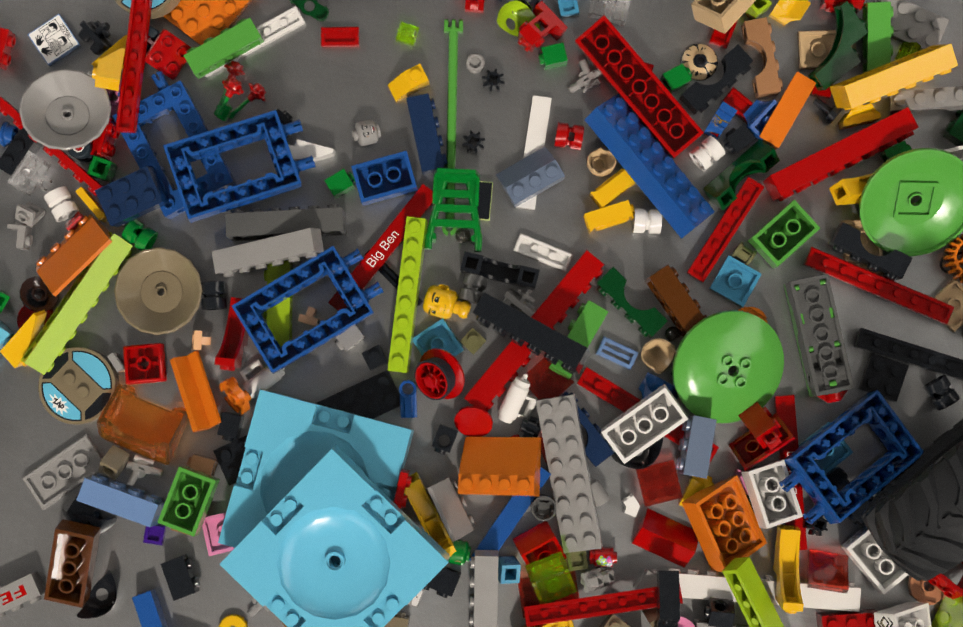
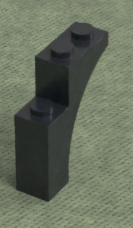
M659 571L657 574L656 627H678L680 620L679 571Z

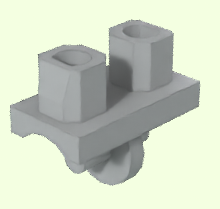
M510 288L505 293L503 303L511 307L515 304L520 309V312L529 317H532L537 311L531 305L535 301L530 296L532 293L531 289L525 292L520 288L516 292Z
M598 567L580 573V583L584 586V593L595 591L608 586L609 583L615 582L613 570H607L606 567Z

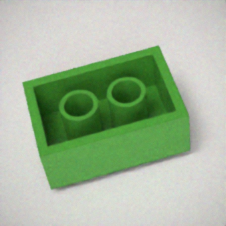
M793 200L755 233L748 242L774 269L813 236L820 227Z
M179 466L157 523L193 537L199 535L220 479L187 466Z

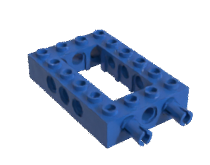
M159 71L156 72L158 77L155 74L151 76L159 91L140 101L136 133L121 134L139 168L149 166L155 169L170 202L160 207L166 218L172 219L186 212L178 189L175 190L174 185L169 182L165 174V168L160 165L156 157V151L152 149L147 140V134L140 127L148 123L152 124L153 120L165 114L169 115L171 111L175 110L188 137L209 130L185 84L180 80L169 86L163 72ZM117 113L112 115L115 122L117 120ZM221 153L200 159L207 174L196 179L202 198L208 192L213 191L214 193L227 189L230 185L232 187L237 185Z
M274 110L163 145L189 222L202 220L302 187L299 172L315 168L316 166L312 155L297 161L293 160L288 146L287 136L303 131L300 120L298 119L283 125L279 120L277 111ZM265 139L277 175L275 173H267L264 177L252 181L248 179L245 183L233 187L230 185L224 190L214 193L213 191L208 192L202 198L190 162Z
M332 246L318 254L317 257L311 258L232 305V308L272 374H275L374 314L369 305V300L384 291L378 282L365 290L359 289L349 272L350 266L364 259L358 248L345 257H340L335 247ZM328 275L347 308L337 311L334 316L325 321H320V324L308 331L305 330L302 335L285 342L280 347L261 314Z
M876 390L864 395L787 456L784 461L791 474L780 481L779 484L781 487L784 485L782 489L786 492H789L798 483L801 484L815 503L813 508L803 514L804 519L808 517L806 521L812 525L822 515L829 524H836L842 522L914 463L924 451L880 392ZM868 423L888 452L837 492V487L831 484L824 474L825 471L820 469L815 461L825 458L830 450L840 446V442L848 436L855 434V430L860 426Z

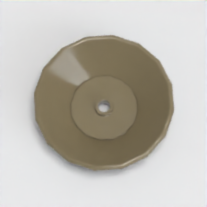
M163 247L141 250L129 258L119 271L114 288L116 305L125 321L140 332L154 335L175 332L189 323L199 309L203 292L200 274L191 260L177 250ZM164 289V294L160 296L159 290Z

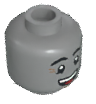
M373 120L357 122L355 130H352L353 140L358 141L360 146L377 143L378 138L381 137L379 124Z

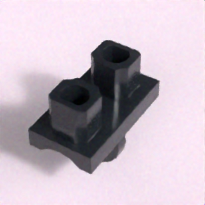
M82 21L80 23L82 29L78 36L84 42H89L91 39L94 40L90 47L94 54L101 55L105 50L114 45L108 39L111 34L108 32L110 25L107 22L101 24L99 21L95 23L93 21L88 23Z

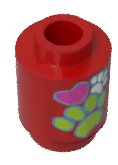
M611 547L589 550V564H594L596 567H613V563H617V552H614Z

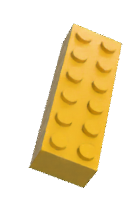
M951 43L932 45L830 86L836 108L852 109L854 111L864 107V103L880 101L881 96H892L899 93V89L913 88L917 86L916 82H927L934 79V75L939 73L940 75L952 72L951 68L958 66Z

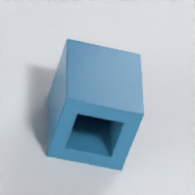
M499 556L498 581L500 584L520 583L521 564L516 557Z

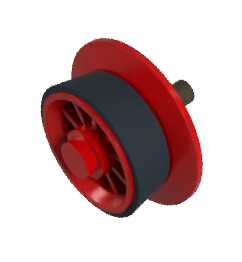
M433 348L426 351L414 371V378L418 389L429 399H452L458 396L464 388L465 378L461 365L452 354L443 349Z

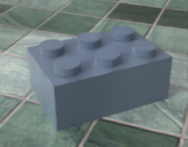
M694 415L688 416V420L682 423L684 436L683 439L680 438L678 447L681 450L680 458L676 459L675 464L678 474L707 479L716 419Z

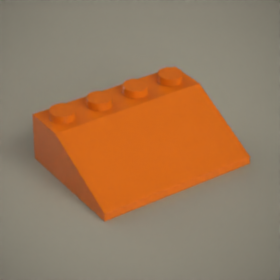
M92 214L88 217L86 215L78 221L79 225L74 230L70 229L64 235L65 239L60 244L58 242L55 243L50 249L51 252L46 257L42 256L36 262V272L55 297L112 242L108 229Z
M465 437L458 474V494L540 497L541 438Z
M733 475L698 491L681 502L712 571L722 572L734 558L749 557L767 544L738 475Z

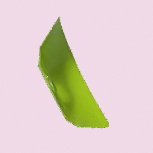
M509 1L501 7L497 17V24L504 31L518 37L519 27L525 21L529 23L535 18V15L523 2ZM510 18L514 21V30L507 27V19ZM539 23L535 26L541 31Z

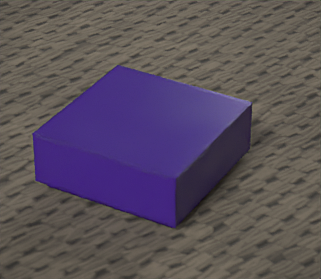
M159 524L152 527L146 526L143 543L164 545L167 526Z

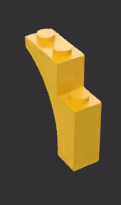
M873 173L842 179L831 186L829 190L836 205L859 204L864 186Z
M415 472L409 475L412 476L410 488H406L405 495L408 496V500L423 529L451 557L456 552L454 543L450 539L430 494L418 473Z
M777 525L773 570L777 575L775 599L782 610L786 613L795 614L797 611L803 612L804 606L799 578L801 530L797 526Z

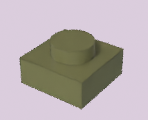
M474 328L460 340V343L473 355L486 342Z
M586 551L567 553L569 571L589 569Z

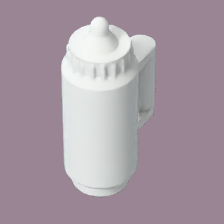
M256 359L240 372L246 381L241 389L243 391L246 390L251 399L255 400L260 390H268L281 380L282 376L285 375V368L272 374L268 366L265 367L259 359ZM258 367H261L262 370L248 379L247 376Z
M524 373L522 377L517 376L506 393L498 410V418L503 422L511 424L513 420H516V417L529 419L536 406V400L538 399L528 395L530 382L527 380V373ZM525 399L529 400L524 413H520L519 411Z

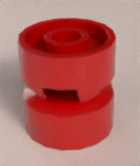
M558 122L554 147L565 148L569 146L570 149L581 151L584 126L574 124L570 127L568 123ZM569 132L574 133L573 141L568 140Z

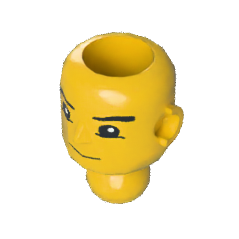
M446 284L431 285L423 301V310L427 314L439 317L440 319H449L453 313L465 319L468 317L471 309V303L469 301H459L457 292L450 289Z

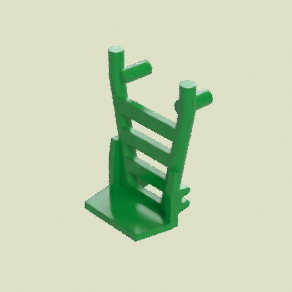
M437 168L435 170L432 200L434 205L426 230L425 250H432V243L437 241L436 233H434L435 227L473 229L474 235L471 236V243L474 245V252H482L483 237L477 207L479 204L480 174L477 170ZM447 183H464L467 190L446 189ZM443 197L466 198L469 200V205L442 204ZM439 212L471 214L472 220L438 219Z

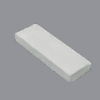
M520 233L513 250L565 273L574 255Z

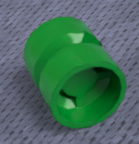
M134 219L127 224L121 238L131 245L135 244V248L141 251L152 248L158 238V232L150 227L145 228L144 223Z

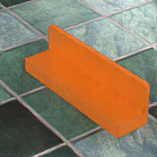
M796 72L759 135L761 139L768 142L775 150L782 144L816 82L799 72Z
M194 351L187 356L172 358L170 363L193 433L208 430L220 424L221 418L199 351Z

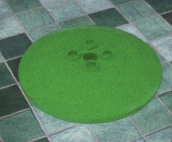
M918 148L900 153L884 162L868 179L859 202L860 221L869 239L886 252L896 249L908 256H918L939 250L957 238L963 232V161L944 150ZM920 196L917 202L911 203L912 197Z
M728 310L712 314L694 325L684 336L677 348L672 369L676 393L684 406L696 416L716 419V423L740 421L739 414L756 402L763 408L776 392L784 369L783 348L774 329L754 314L738 310ZM731 366H736V371L733 374H728V369Z

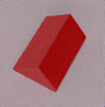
M777 413L770 418H775L781 426L779 431L783 436L780 437L782 443L773 448V450H770L768 447L763 449L750 431L728 444L745 471L795 439Z
M647 508L632 540V544L685 568L696 552L698 539L692 528Z

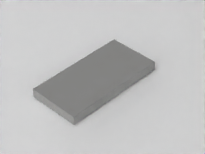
M86 434L22 477L42 510H45L82 485L84 478L98 474L100 461L103 456L89 435Z

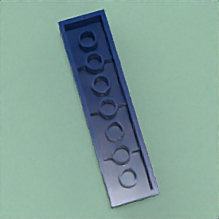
M619 94L596 107L584 119L681 239L715 212Z

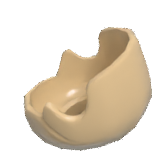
M600 147L588 155L587 168L593 175L603 177L613 171L617 159L609 150H604Z

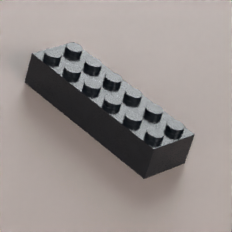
M485 292L472 312L476 316L475 320L485 328L493 327L492 329L498 335L504 338L506 335L509 336L512 342L520 347L523 344L526 345V348L531 353L537 356L540 354L544 355L545 360L553 365L561 364L563 370L572 375L574 372L580 373L590 355L587 347Z

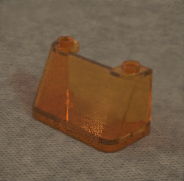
M118 384L97 420V427L100 437L104 440L159 463L169 465L189 418L186 409L183 407L173 408L172 411H169L138 398L133 387Z

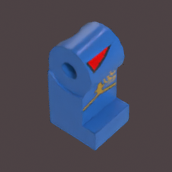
M723 101L706 127L704 134L710 135L717 140L738 110Z

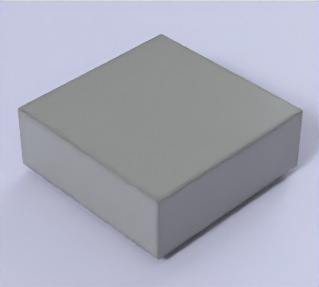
M112 352L107 356L117 372L123 373L125 371L124 361L119 353Z

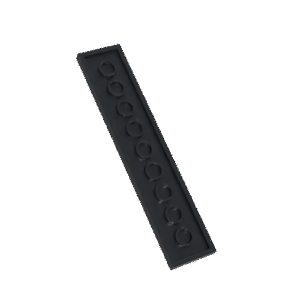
M386 370L315 404L374 419L400 407V394L390 372ZM247 435L213 450L229 486L237 481L246 448L244 446Z

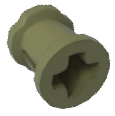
M741 241L731 256L738 257L748 266L754 259L757 251L750 250Z

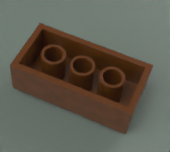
M666 265L647 278L645 283L684 338L694 325L708 316L702 315L699 310L701 306L697 300H692L689 296L690 290L684 282L681 284L677 278L679 274L673 266L670 268L669 265Z
M65 519L58 524L54 532L44 600L83 608L90 598L101 532L100 527Z

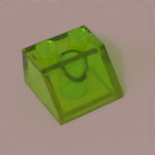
M561 551L525 566L540 604L550 603L577 592Z

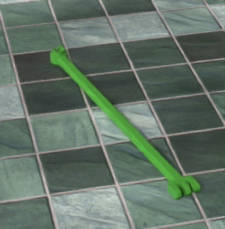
M444 19V33H449L446 168L456 169L458 33H463V19H459V27H456V19H452V27H448L449 21ZM447 183L446 189L455 190V183ZM445 198V204L455 205V198ZM445 212V219L455 220V213ZM442 227L443 233L448 236L449 231L446 230V227ZM453 228L450 231L451 236L456 234L457 228Z

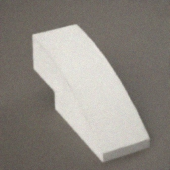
M298 139L295 146L288 145L295 161L310 157L311 155L313 161H319L333 157L336 153L332 148Z

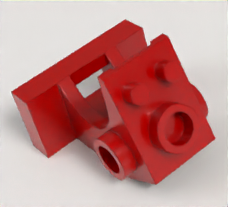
M540 1L532 11L535 18L529 23L525 21L519 27V41L517 43L519 45L522 44L526 52L530 51L532 53L535 47L539 48L545 42L544 37L548 34H551L558 41L568 28L543 1ZM540 23L545 29L541 32L535 26L536 24Z

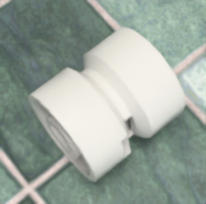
M710 135L701 142V147L696 146L689 152L691 160L704 172L713 165V160L718 161L725 155L724 148Z
M66 186L58 187L44 196L48 207L53 208L52 214L57 222L65 221L79 211L75 201L70 200L72 196Z
M634 208L635 215H633L634 219L632 220V232L644 233L647 230L649 234H660L662 214L658 209H650L649 212H646L643 208Z

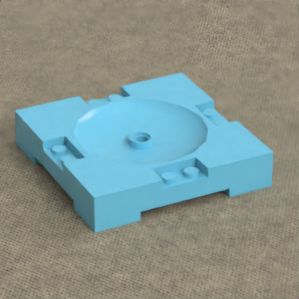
M260 390L244 447L246 448L236 485L233 486L218 543L235 548L335 445L350 457L364 471V474L394 502L400 472L405 467L414 429L268 390ZM338 556L331 557L334 563L338 564L341 562Z
M335 445L219 565L262 606L265 605L287 627H384L449 563L450 555L423 528L420 529L364 474V471L350 457ZM338 556L341 562L338 564L334 563L331 557Z

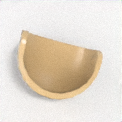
M652 339L643 346L641 358L652 372L662 374L673 362L676 349L671 342L665 339Z

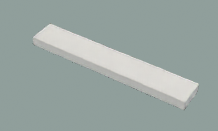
M294 6L257 26L256 28L264 42L232 61H238L306 24L298 8ZM224 65L205 76L208 77L214 74L215 72L225 68Z
M533 95L523 159L545 146L552 98ZM537 195L516 208L535 210Z

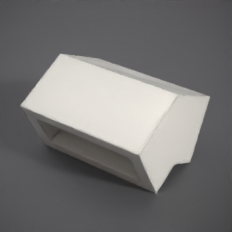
M630 494L621 500L624 504L622 511L636 517L640 505L634 495Z

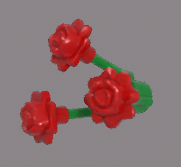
M231 61L229 65H224L229 75L228 79L222 81L225 89L214 111V115L225 122L228 118L233 119L249 102H253L255 99L266 101L265 88L259 83L255 85L249 83L250 94L247 96V99L232 111L233 107L228 104L229 99L234 94L240 95L244 93L241 81L236 78V76L245 75V72L242 71L244 66L236 61Z

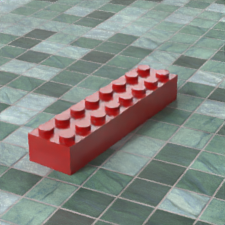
M605 15L575 40V44L621 98L625 100L630 109L673 159L704 133Z
M909 107L770 175L763 181V184L772 201L778 199L779 202H782L794 195V191L798 194L812 186L811 183L816 185L824 181V179L829 177L828 174L832 177L846 169V167L848 169L858 164L863 158L866 160L880 152V150L882 152L897 142L900 143L914 135L913 131L919 128Z

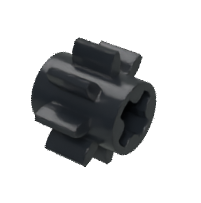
M497 69L494 72L487 70V77L482 76V80L486 81L483 84V88L488 87L490 93H492V90L500 92L499 86L505 85V82L500 80L504 77V74L499 75ZM490 78H493V80L497 79L496 84L490 83Z
M470 130L468 137L466 135L463 136L466 142L462 144V147L468 148V154L474 151L477 155L479 148L484 150V146L481 143L485 142V138L480 139V132L473 134L472 130ZM471 139H474L475 142H477L476 146L470 144Z
M530 416L529 419H523L519 429L520 432H523L522 437H538L541 430L538 418Z
M823 515L812 525L806 521L808 518L804 519L805 525L803 528L809 530V535L816 534V536H822V531H828L826 528L828 521L823 518Z

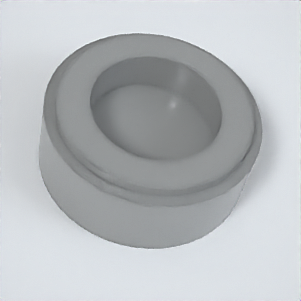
M474 53L467 57L466 68L469 72L476 74L484 69L485 61L480 54Z

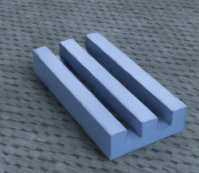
M605 336L596 352L597 355L631 370L639 353ZM605 342L633 354L632 358L605 346ZM602 349L630 361V363H624L601 351Z

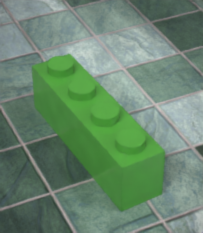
M891 2L863 4L862 20L865 22L868 31L862 37L863 73L891 62V56H893L891 37L894 32L891 25V18L894 13Z
M244 18L239 20L236 26L222 30L220 35L215 38L210 37L203 42L204 44L199 47L190 48L184 57L194 75L200 79L262 44L264 40L251 18Z
M590 300L586 304L582 303L577 311L580 315L576 321L572 319L567 328L570 330L567 337L588 348L609 311ZM559 363L556 365L550 364L549 369L568 380L572 376V374L564 371Z

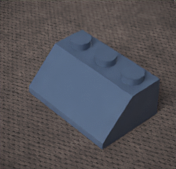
M543 147L496 174V177L515 208L563 181L565 175L556 159L546 147Z

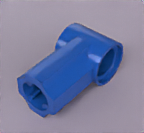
M405 380L399 386L401 418L418 417L417 385L412 380ZM404 384H412L414 389L411 394H406L403 391Z

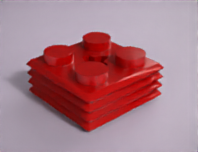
M163 343L123 347L126 384L133 385L167 381ZM145 359L149 362V365L146 366V369L144 366H141V363H143Z

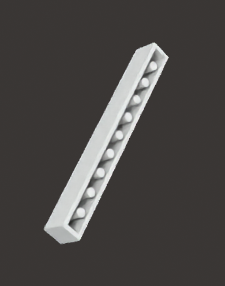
M668 568V571H679L682 598L705 600L718 598L737 602L725 576L719 575L717 571H707V574L699 573L700 570L696 569L680 572V568ZM765 575V578L760 579L773 605H779L775 599L777 576ZM804 578V581H800L803 607L860 612L861 588L855 586L854 582L843 581V585L835 584L836 581L824 580L823 583H816V579Z

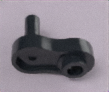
M818 97L813 102L814 105L827 114L824 120L829 124L833 122L843 109L836 108V105L831 108Z

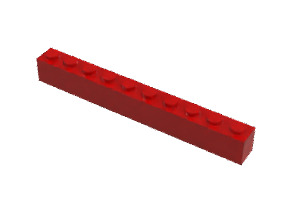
M586 250L531 318L556 330L553 326L557 322L560 324L568 316L565 312L569 307L573 309L580 301L577 297L582 292L584 294L587 293L592 287L590 284L592 279H598L604 272L602 267L605 264ZM511 341L464 399L471 405L483 408L488 412L494 405L492 400L497 395L500 398L505 392L506 388L504 385L508 381L512 383L519 375L516 372L519 367L522 366L524 368L531 360L529 358L531 352L528 351L527 346L523 344L520 347Z

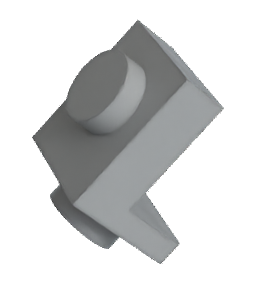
M31 202L25 205L18 204L16 207L15 219L31 228L45 216V210Z
M14 221V225L7 224L8 229L17 230L16 248L29 251L30 246L33 244L32 228L18 221Z

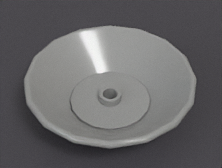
M61 69L47 72L29 85L22 95L19 113L23 128L34 141L51 149L71 150L84 147L100 137L109 123L111 103L108 92L104 88L95 87V79L82 71Z

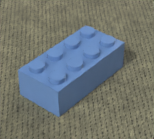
M100 474L84 478L76 501L147 527L159 524L157 522L165 504V501H162L163 497L155 494L151 496L144 494L145 491L139 488H127V484L120 481L110 482L108 477Z

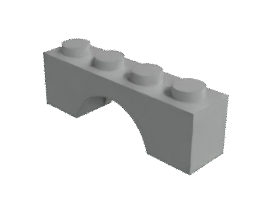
M963 86L899 91V93L890 96V115L909 107L911 113L928 109L963 110Z

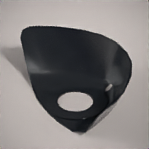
M663 437L646 448L640 456H635L625 464L616 452L612 454V458L628 468L644 469L652 465L659 456Z
M62 509L66 520L78 523L80 520H88L91 526L101 528L100 534L110 529L117 521V518L102 520L85 514H69Z
M109 570L91 590L90 598L77 614L78 618H97L108 613L114 606L117 598V589L114 577ZM104 588L107 590L108 597L106 600L101 601L97 599L96 592L98 589Z

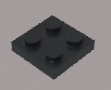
M870 353L858 389L868 393L878 390L883 398L897 402L909 365Z

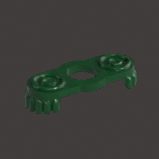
M289 0L303 14L311 16L317 21L323 22L328 19L329 9L327 6L324 7L319 4L317 0ZM308 1L315 4L314 10L306 11L304 9L305 3Z

